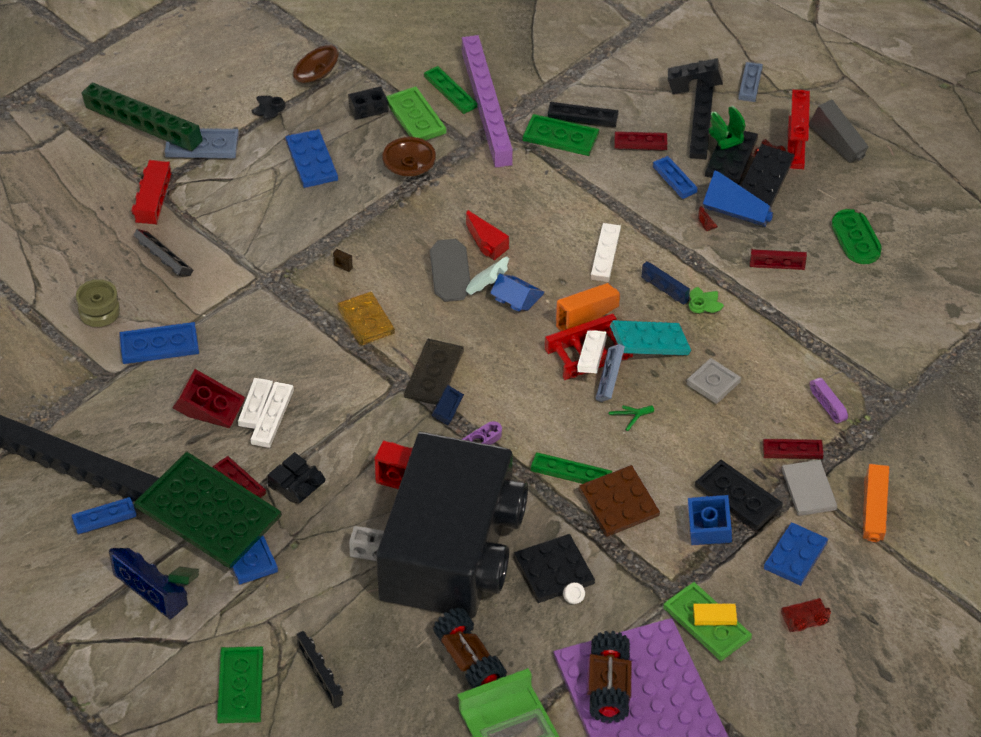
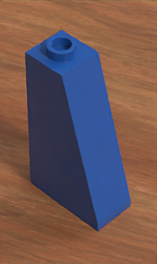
M714 171L703 201L704 208L766 227L767 222H771L773 212H771V207L720 172Z

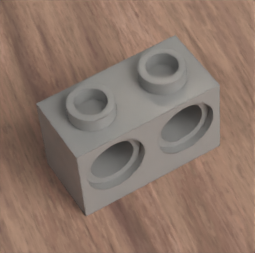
M354 526L349 541L350 557L377 561L376 555L384 531Z

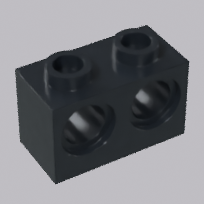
M381 86L348 94L349 108L355 120L388 112V99Z

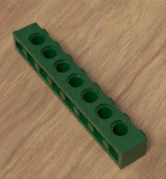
M93 82L81 92L87 109L189 151H193L203 141L199 125Z

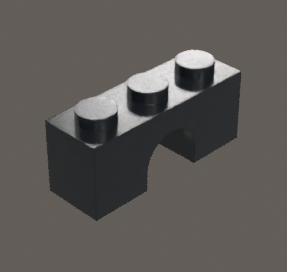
M718 58L668 68V82L672 94L690 91L689 82L695 79L702 80L706 88L723 85V72Z

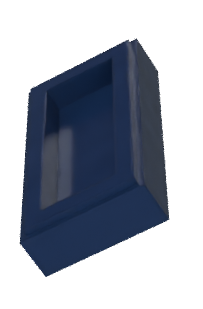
M447 385L431 416L448 426L464 394Z

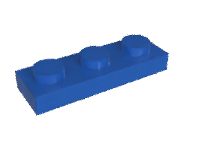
M669 156L653 162V168L682 199L697 193L698 187Z
M130 497L71 515L77 534L137 517Z

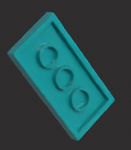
M612 320L610 324L617 343L625 346L623 353L689 355L691 352V348L679 323Z

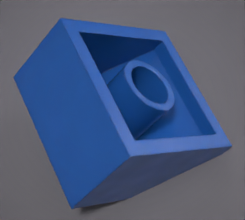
M499 273L490 294L496 296L495 300L504 304L507 302L511 304L510 308L520 312L521 310H529L543 296L544 291L516 276Z

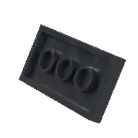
M743 131V142L726 149H721L717 143L706 168L705 177L712 178L714 171H718L739 185L757 142L758 134Z
M761 144L741 187L772 207L795 159V155Z
M723 460L718 461L695 482V487L707 496L728 495L730 512L756 531L783 506V502Z

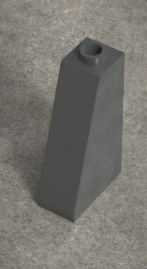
M831 99L819 105L809 126L848 162L851 163L855 160L860 161L863 159L869 146L835 102Z

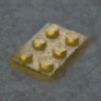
M372 291L337 303L340 313L360 346L395 334V328Z

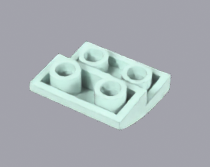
M504 257L477 274L468 284L466 291L472 295L477 291H481L486 285L493 284L499 273L504 274L507 271L509 258Z

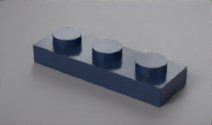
M648 261L642 265L641 277L646 282L651 283L683 305L689 301L690 288Z

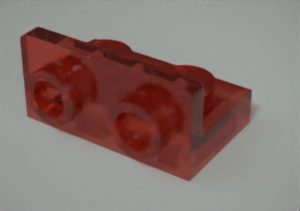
M821 598L782 607L781 614L789 631L793 632L829 623L831 610L829 607L825 608Z

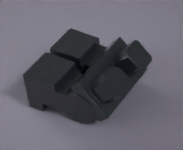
M296 452L285 459L282 465H278L268 474V487L281 492L290 502L296 501L297 503H301L326 481L322 472L318 471L315 465L309 466L307 461Z

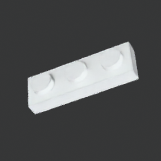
M587 331L577 366L578 372L597 373L607 338L606 332Z
M254 378L238 420L239 426L256 428L272 390L273 381Z

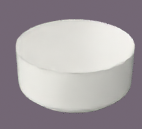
M571 583L564 588L563 597L568 603L577 604L584 599L585 590L579 583Z

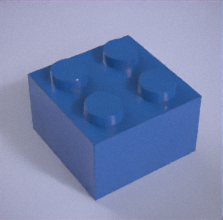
M728 495L688 498L691 545L732 543Z

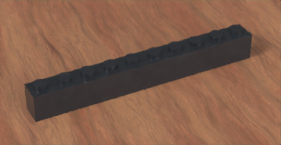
M0 415V448L7 450L11 454L20 455L29 461H35L44 467H50L61 474L70 475L79 481H85L96 488L105 489L114 495H120L125 498L130 497L132 502L136 501L159 479V477Z

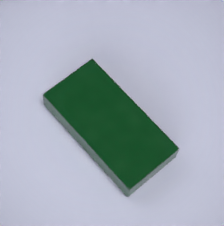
M179 566L169 574L168 581L188 585L199 576V569Z

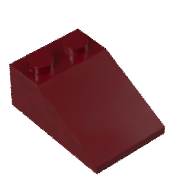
M194 369L172 408L189 418L230 428L246 397Z

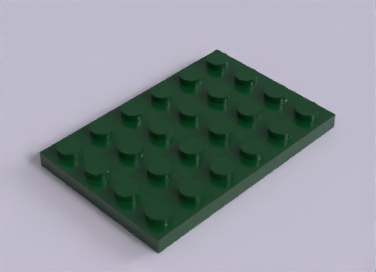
M187 451L134 502L135 508L229 569L243 557L282 515V511Z

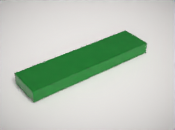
M439 66L424 72V77L463 114L478 108V103Z
M538 452L535 454L530 469L532 472L581 484L612 473V470Z

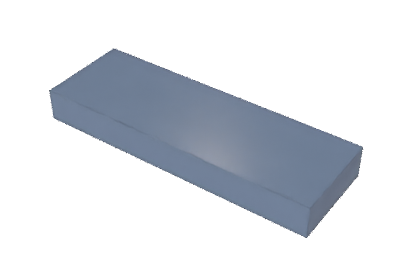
M746 62L738 100L756 101L763 64Z
M621 344L608 349L596 394V400L599 402H604L612 397L625 348Z

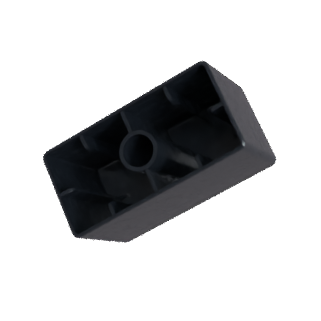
M421 431L418 432L376 555L378 596L380 601L439 613L447 612V614L451 609L455 611L456 608H463L472 619L477 614L483 591L493 594L501 592L508 568L509 547L498 544L503 527L520 528L528 497V483L512 479L513 453L510 449Z

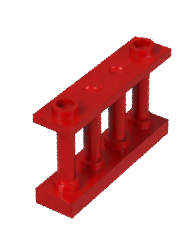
M792 89L791 115L788 118L787 152L794 154L795 159L790 169L804 170L805 141L809 139L810 91Z
M614 314L545 336V350L547 354L557 352L565 364L563 365L564 380L585 374L584 372H578L579 360L572 362L564 349L574 346L579 355H581L583 348L581 343L585 341L587 331L606 332L614 345L618 344L610 327L612 320H617ZM605 347L598 369L604 367L608 353ZM623 353L621 361L633 357V353Z

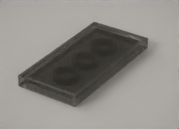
M427 338L405 389L404 398L437 405L445 387L451 383L464 352V346Z

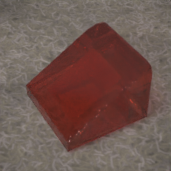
M702 206L699 207L698 221L706 231L717 228L718 226Z

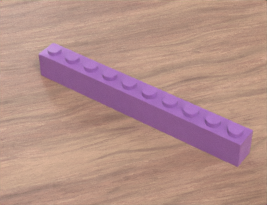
M479 35L462 37V55L475 100L478 103L479 114L494 166L512 165L513 150Z

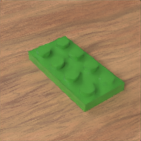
M416 86L386 96L389 108L410 137L428 140L446 134V127Z
M695 582L684 588L663 605L664 610L720 661L724 660L752 638V634L738 621L737 625H694V604H718Z

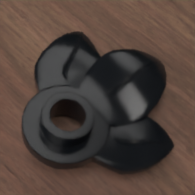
M270 95L257 96L256 99L260 105L251 111L257 116L271 119L283 111L286 104L281 97H272Z

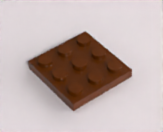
M632 465L579 485L578 490L605 537L660 515L659 509Z

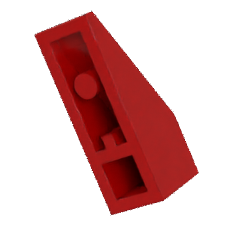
M469 210L466 212V226L477 246L485 256L495 261L509 249V236Z

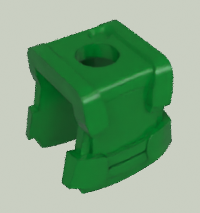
M734 106L728 107L730 115L729 125H726L716 111L711 112L710 122L712 127L709 128V134L714 137L721 149L741 144L744 140L745 120Z

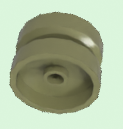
M94 279L85 282L76 291L78 313L82 322L92 327H103L116 321L120 314V305L116 287L111 282L103 279Z

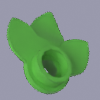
M695 287L690 292L689 309L692 312L702 313L706 311L714 313L724 307V304L717 302L718 291L703 293L699 287Z

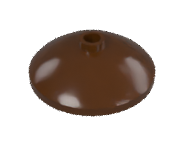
M325 45L306 54L294 68L293 76L296 81L311 83L325 78L338 61V50L332 45Z
M417 137L396 139L390 142L383 151V163L386 168L401 176L410 177L423 174L432 168L436 160L433 146L429 142Z

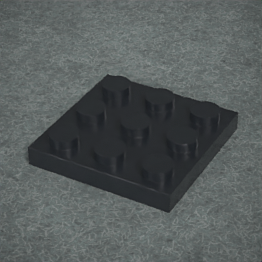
M570 534L514 552V559L538 603L563 595V590L568 584L579 583L583 588L595 584V578Z

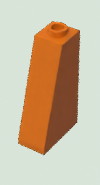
M609 283L559 299L557 301L556 327L563 331L601 318L619 307V291Z
M869 464L864 480L863 539H868L871 542L883 541L886 534L889 466Z

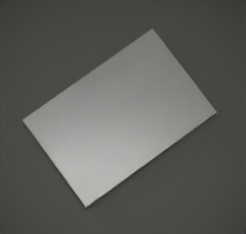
M821 460L782 465V473L798 516L837 510V503Z

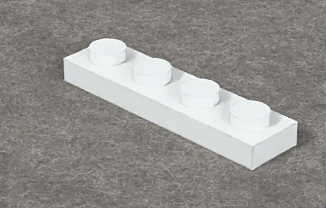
M603 223L591 272V280L609 282L621 225Z
M279 382L274 383L251 437L252 445L271 447L293 394V385Z

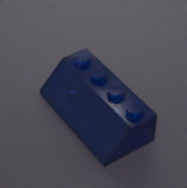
M111 548L109 550L113 575L169 620L188 606L186 590L182 586L169 582V576L163 575L154 564H149L145 561L140 553H135L130 548Z

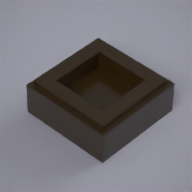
M339 249L333 252L334 266L350 272L353 268L352 255Z

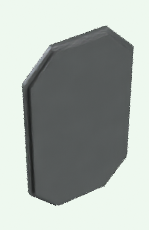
M457 239L437 240L430 249L434 293L444 302L464 300L469 294L466 288L470 283L466 247Z

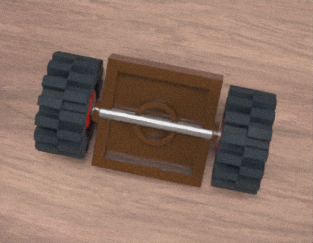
M456 608L455 611L451 609L448 614L445 612L443 617L440 616L438 618L439 621H436L434 623L435 626H433L434 633L442 645L446 647L447 652L450 653L457 667L461 671L467 672L465 679L472 689L507 676V671L498 657H492L478 636L471 634V631L474 629V623L463 608Z
M604 631V634L600 632L598 636L594 635L591 641V654L588 658L587 695H590V713L592 718L595 717L597 721L601 719V722L604 723L606 720L608 723H612L613 720L619 722V719L623 721L625 717H628L632 680V661L629 660L630 640L629 638L627 639L626 635L622 636L621 632H618V634H615V631L611 633Z

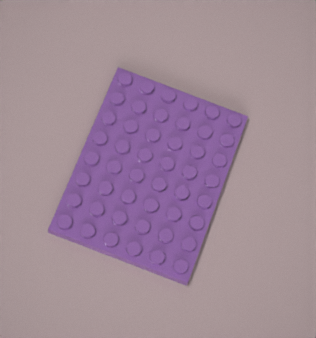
M672 618L621 632L622 636L626 635L627 639L629 638L630 640L629 660L632 661L628 717H625L623 721L619 719V722L613 720L612 723H608L606 720L604 723L601 722V719L597 721L595 717L592 718L590 695H587L588 658L591 654V641L554 651V658L588 737H728Z

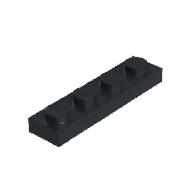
M550 102L547 117L616 127L619 110Z
M136 229L133 235L139 240L138 243L148 247L151 254L160 257L161 262L173 268L172 271L175 274L191 276L194 270L150 232Z
M305 631L297 633V646L334 709L342 706L343 690L340 684H335L331 669L325 667L322 654L316 652V646L312 637H308Z

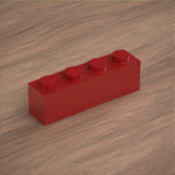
M149 160L147 167H144V178L140 180V191L136 193V204L132 206V215H135L136 223L157 225L172 175L170 162Z

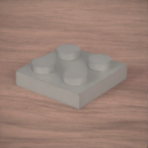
M712 358L687 379L688 386L716 404L741 382L740 376Z

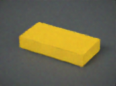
M736 604L693 605L694 625H737Z

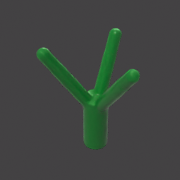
M623 405L622 408L626 411H610L608 414H635V417L626 427V431H629L640 416L653 413L654 407L650 405L636 409Z

